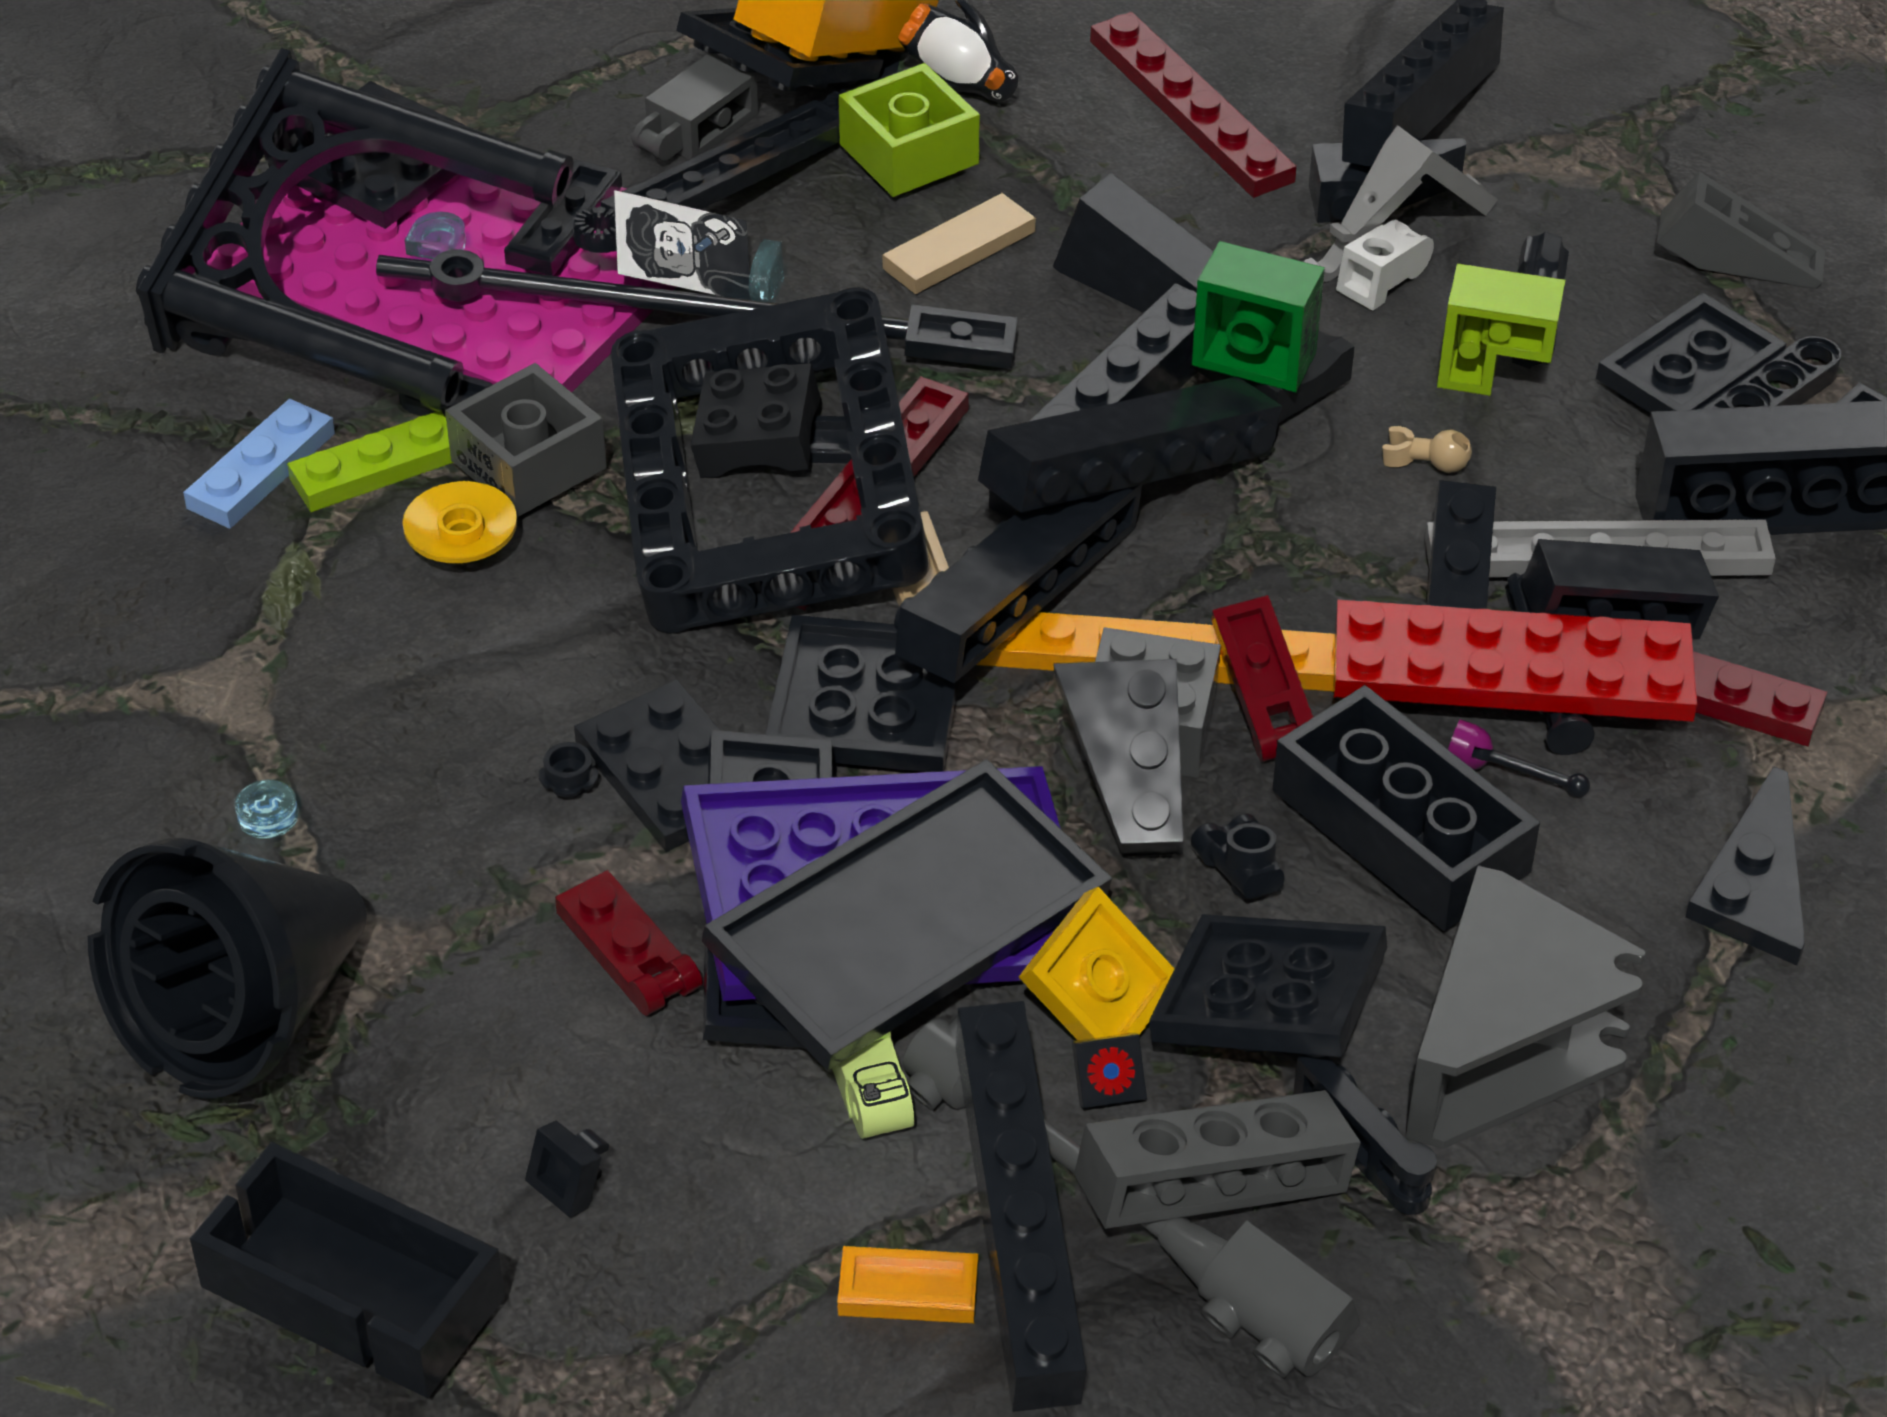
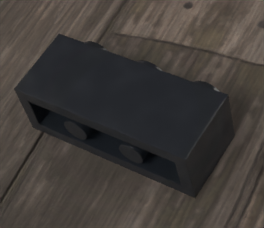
M1538 539L1521 581L1532 613L1691 623L1693 639L1701 638L1719 598L1701 551L1693 549Z

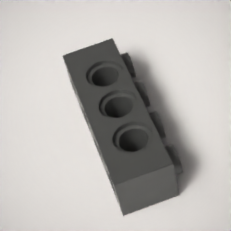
M1323 1090L1087 1123L1083 1132L1074 1176L1104 1228L1107 1229L1345 1193L1349 1186L1360 1140L1327 1091Z

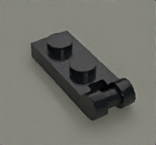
M1302 1055L1298 1057L1293 1095L1326 1090L1360 1140L1354 1165L1398 1211L1407 1215L1423 1213L1429 1207L1431 1201V1181L1434 1178L1437 1165V1157L1433 1149L1422 1143H1410L1399 1132L1392 1116L1386 1110L1376 1108L1358 1089L1353 1076L1345 1067L1335 1065L1328 1056L1313 1058Z

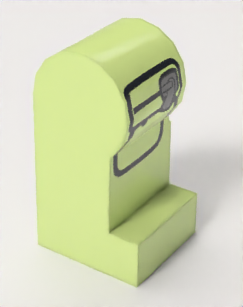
M891 1031L832 1068L849 1118L853 1119L861 1139L914 1126L911 1094L891 1040Z

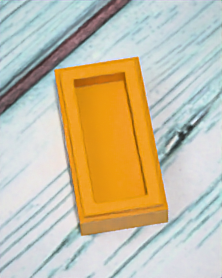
M843 1246L837 1301L838 1316L974 1324L978 1254Z

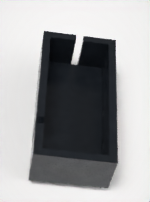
M272 1141L235 1184L238 1199L226 1195L189 1238L202 1288L362 1367H365L373 1357L377 1374L427 1399L505 1298L498 1248Z

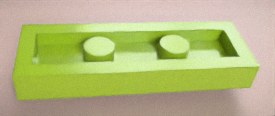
M434 412L344 444L315 452L309 456L288 462L287 466L290 481L309 511L314 512L454 462L451 461L446 417L440 412Z

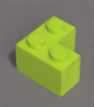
M1457 263L1447 308L1437 388L1491 396L1499 355L1551 363L1566 280Z

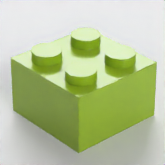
M926 63L839 94L840 145L892 197L979 164L980 114Z

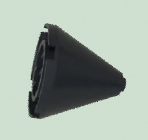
M168 838L127 852L114 862L101 879L92 901L97 905L104 903L101 931L88 936L89 965L97 997L112 1030L130 1056L147 1073L153 1075L164 1070L175 1079L184 1083L180 1085L179 1092L188 1096L198 1098L224 1097L264 1079L281 1061L363 933L367 921L366 907L356 888L346 881L193 839Z

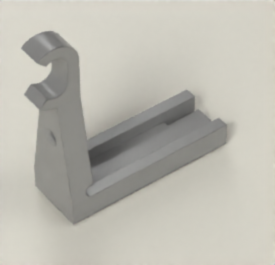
M1397 125L1380 150L1342 223L1330 224V233L1336 237L1334 244L1319 262L1312 258L1306 259L1303 262L1325 267L1323 282L1336 278L1339 275L1344 246L1380 226L1422 183L1421 177L1425 174L1430 175L1485 216L1498 199L1468 173L1465 175Z

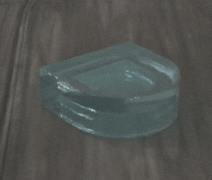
M432 212L421 216L414 222L404 240L406 255L434 259L438 254L448 250H463L466 245L463 220L449 212Z
M763 239V242H760L750 271L749 296L754 301L774 303L784 281L782 243Z

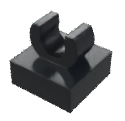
M555 1120L538 1128L536 1131L525 1181L570 1218L589 1209L595 1182L602 1175V1170L599 1168L602 1157L599 1154L608 1151L609 1144L591 1129L583 1130L574 1135Z

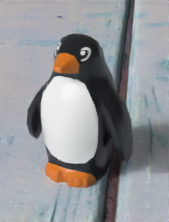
M955 0L958 7L964 13L965 19L933 5L920 3L912 12L909 21L904 24L898 36L899 42L906 51L920 64L926 63L957 93H975L984 96L990 101L1003 102L1010 98L1018 87L1019 76L1014 67L1001 56L985 18L965 0Z

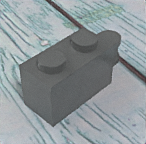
M706 54L645 98L646 118L641 120L633 131V145L654 154L655 157L663 161L670 159L675 154L689 160L710 150L758 115L757 73L737 69L730 64V60L718 54Z

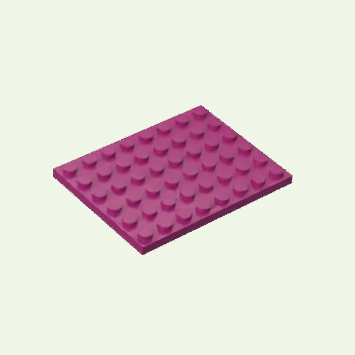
M460 174L454 176L386 229L295 185L274 212L264 242V264L275 285L294 302L324 315L458 360L463 363L464 375L490 382L493 385L536 363L570 392H573L611 354L612 345L624 334L634 331L653 311L651 309L483 289L477 296L466 301L454 302L438 296L433 291L431 282L377 276L376 264L379 255L432 261L438 254L454 249L467 250L477 254L482 259L485 268L541 274L506 264L504 253L505 247L541 202ZM621 187L619 191L622 192L626 190V188ZM224 244L212 253V257L208 260L207 265L217 270L229 269L248 257V253L237 244ZM578 246L575 247L554 275L664 290H674L676 288L671 285L618 274L617 251L594 253ZM254 280L236 289L263 299Z

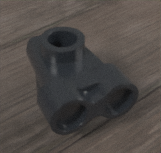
M1241 814L1235 817L1228 825L1222 827L1214 823H1207L1198 827L1192 834L1191 846L1206 865L1216 866L1231 881V889L1237 896L1247 899L1258 898L1265 894L1279 891L1283 886L1285 880L1284 872L1276 861V835L1270 828L1261 825L1253 815Z

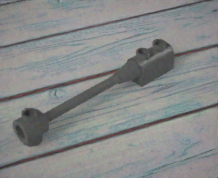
M958 1015L951 1023L945 1019L938 1018L926 1024L915 1035L904 1055L903 1068L911 1075L907 1080L910 1094L930 1110H934L942 1100L955 1109L965 1107L956 1053ZM1044 1119L1050 1157L1074 1174L1080 1145ZM1183 1217L1140 1223V1225L1158 1237V1242L1199 1288V1295L1208 1301L1200 1310L1205 1319L1227 1337L1232 1338L1242 1327L1260 1340L1253 1353L1269 1370L1282 1378H1285L1294 1367L1306 1376H1312L1319 1372L1361 1324L1352 1297L1248 1220L1242 1224L1229 1241Z

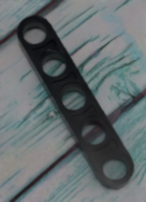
M1803 337L1698 409L1734 408L1738 405L1751 407L1802 405L1834 382L1837 377L1842 352L1836 343L1825 337ZM1804 358L1819 359V360H1821V361L1826 362L1827 364H1826V365H1814V364H1810V363H1808V362H1805L1803 359H1804ZM1769 382H1784L1794 388H1776L1770 385Z

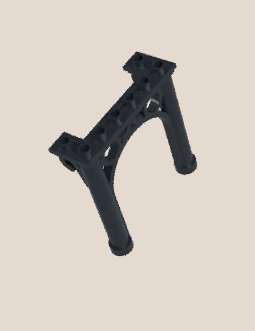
M281 48L272 64L264 66L257 79L256 91L248 104H242L237 110L233 121V129L225 143L218 144L213 150L209 169L201 183H196L191 187L186 198L185 210L176 225L171 224L167 227L161 241V250L152 265H146L139 274L136 293L140 298L144 313V324L148 328L153 351L163 354L166 348L175 350L182 339L197 351L217 356L225 352L232 338L252 341L419 399L423 407L445 414V410L451 407L458 396L463 379V363L310 310L287 297L275 285L264 264V242L271 218L288 192L308 174L333 160L358 153L387 152L407 156L553 207H557L567 193L573 173V158L551 149L543 153L300 71L299 61L292 59L291 51ZM297 140L306 146L296 152L282 151L284 148L292 150ZM263 155H265V160L270 167L265 172L252 176ZM234 204L243 211L241 216L243 226L232 222L224 223ZM224 244H237L248 253V257L229 269L217 270L207 265L208 260L212 257V253ZM254 280L263 299L236 289Z

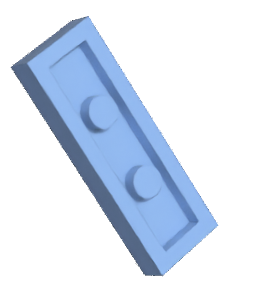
M289 398L183 492L186 509L231 529L289 476L288 462L315 453L335 434L333 417Z

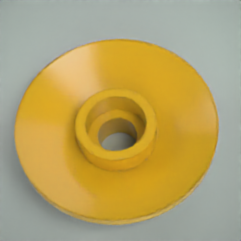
M472 481L445 483L424 491L409 504L403 517V531L408 544L420 555L443 563H468L489 557L507 545L517 527L516 509L510 498L493 486Z

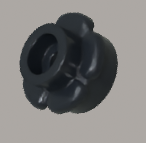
M563 742L552 746L544 755V767L539 770V781L546 789L552 788L556 795L562 797H576L585 790L591 789L596 784L599 776L598 770L594 768L595 760L592 758L590 751L585 746L575 742Z

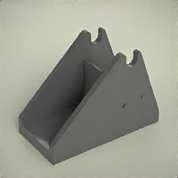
M1478 866L1417 1058L1405 1138L1445 1149L1624 1069L1626 1053L1621 1049L1605 1045L1601 1042L1600 1037L1615 1035L1625 1038L1628 1036L1630 1025L1610 1014L1607 1010L1637 998L1641 994L1642 980L1638 976L1620 971L1616 968L1615 964L1623 961L1643 964L1646 954L1645 950L1507 873Z

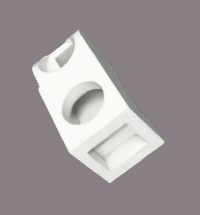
M1396 219L1376 227L1344 246L1336 291L1374 311L1385 303L1388 290L1407 278H1417L1423 272L1433 253V239L1426 235H1419L1406 224Z

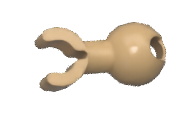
M1392 426L1389 428L1390 445L1385 444L1382 446L1384 465L1392 468L1408 465L1416 459L1431 461V464L1438 470L1445 473H1453L1463 469L1472 455L1469 439L1464 434L1453 429L1441 431L1433 439L1414 437L1413 432L1406 427Z

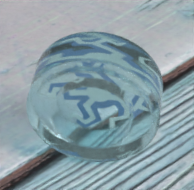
M261 780L243 788L235 800L238 825L244 833L254 838L269 839L281 836L292 829L298 820L299 813L296 795L290 786L281 781Z

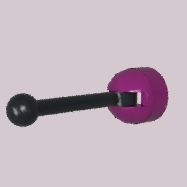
M1461 719L1458 721L1448 750L1473 770L1481 769L1488 761L1566 787L1568 793L1573 797H1583L1589 792L1590 781L1585 775L1577 773L1568 776L1493 749L1491 737L1486 730Z

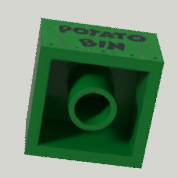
M1219 241L1197 281L1192 365L1296 392L1317 351L1325 267Z

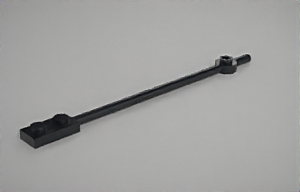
M462 249L442 252L432 261L379 255L376 264L377 276L431 282V287L438 296L454 302L466 301L477 296L483 289L708 317L779 304L485 268L482 259L477 254ZM911 305L909 319L882 316L886 338L905 341L904 356L1011 369L1018 317Z

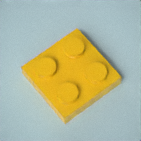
M1095 887L1081 896L1018 977L1079 1041L1128 1033L1140 1035L1149 1023V1019L1175 968L1099 887Z

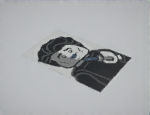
M614 190L618 274L722 297L751 300L746 220Z

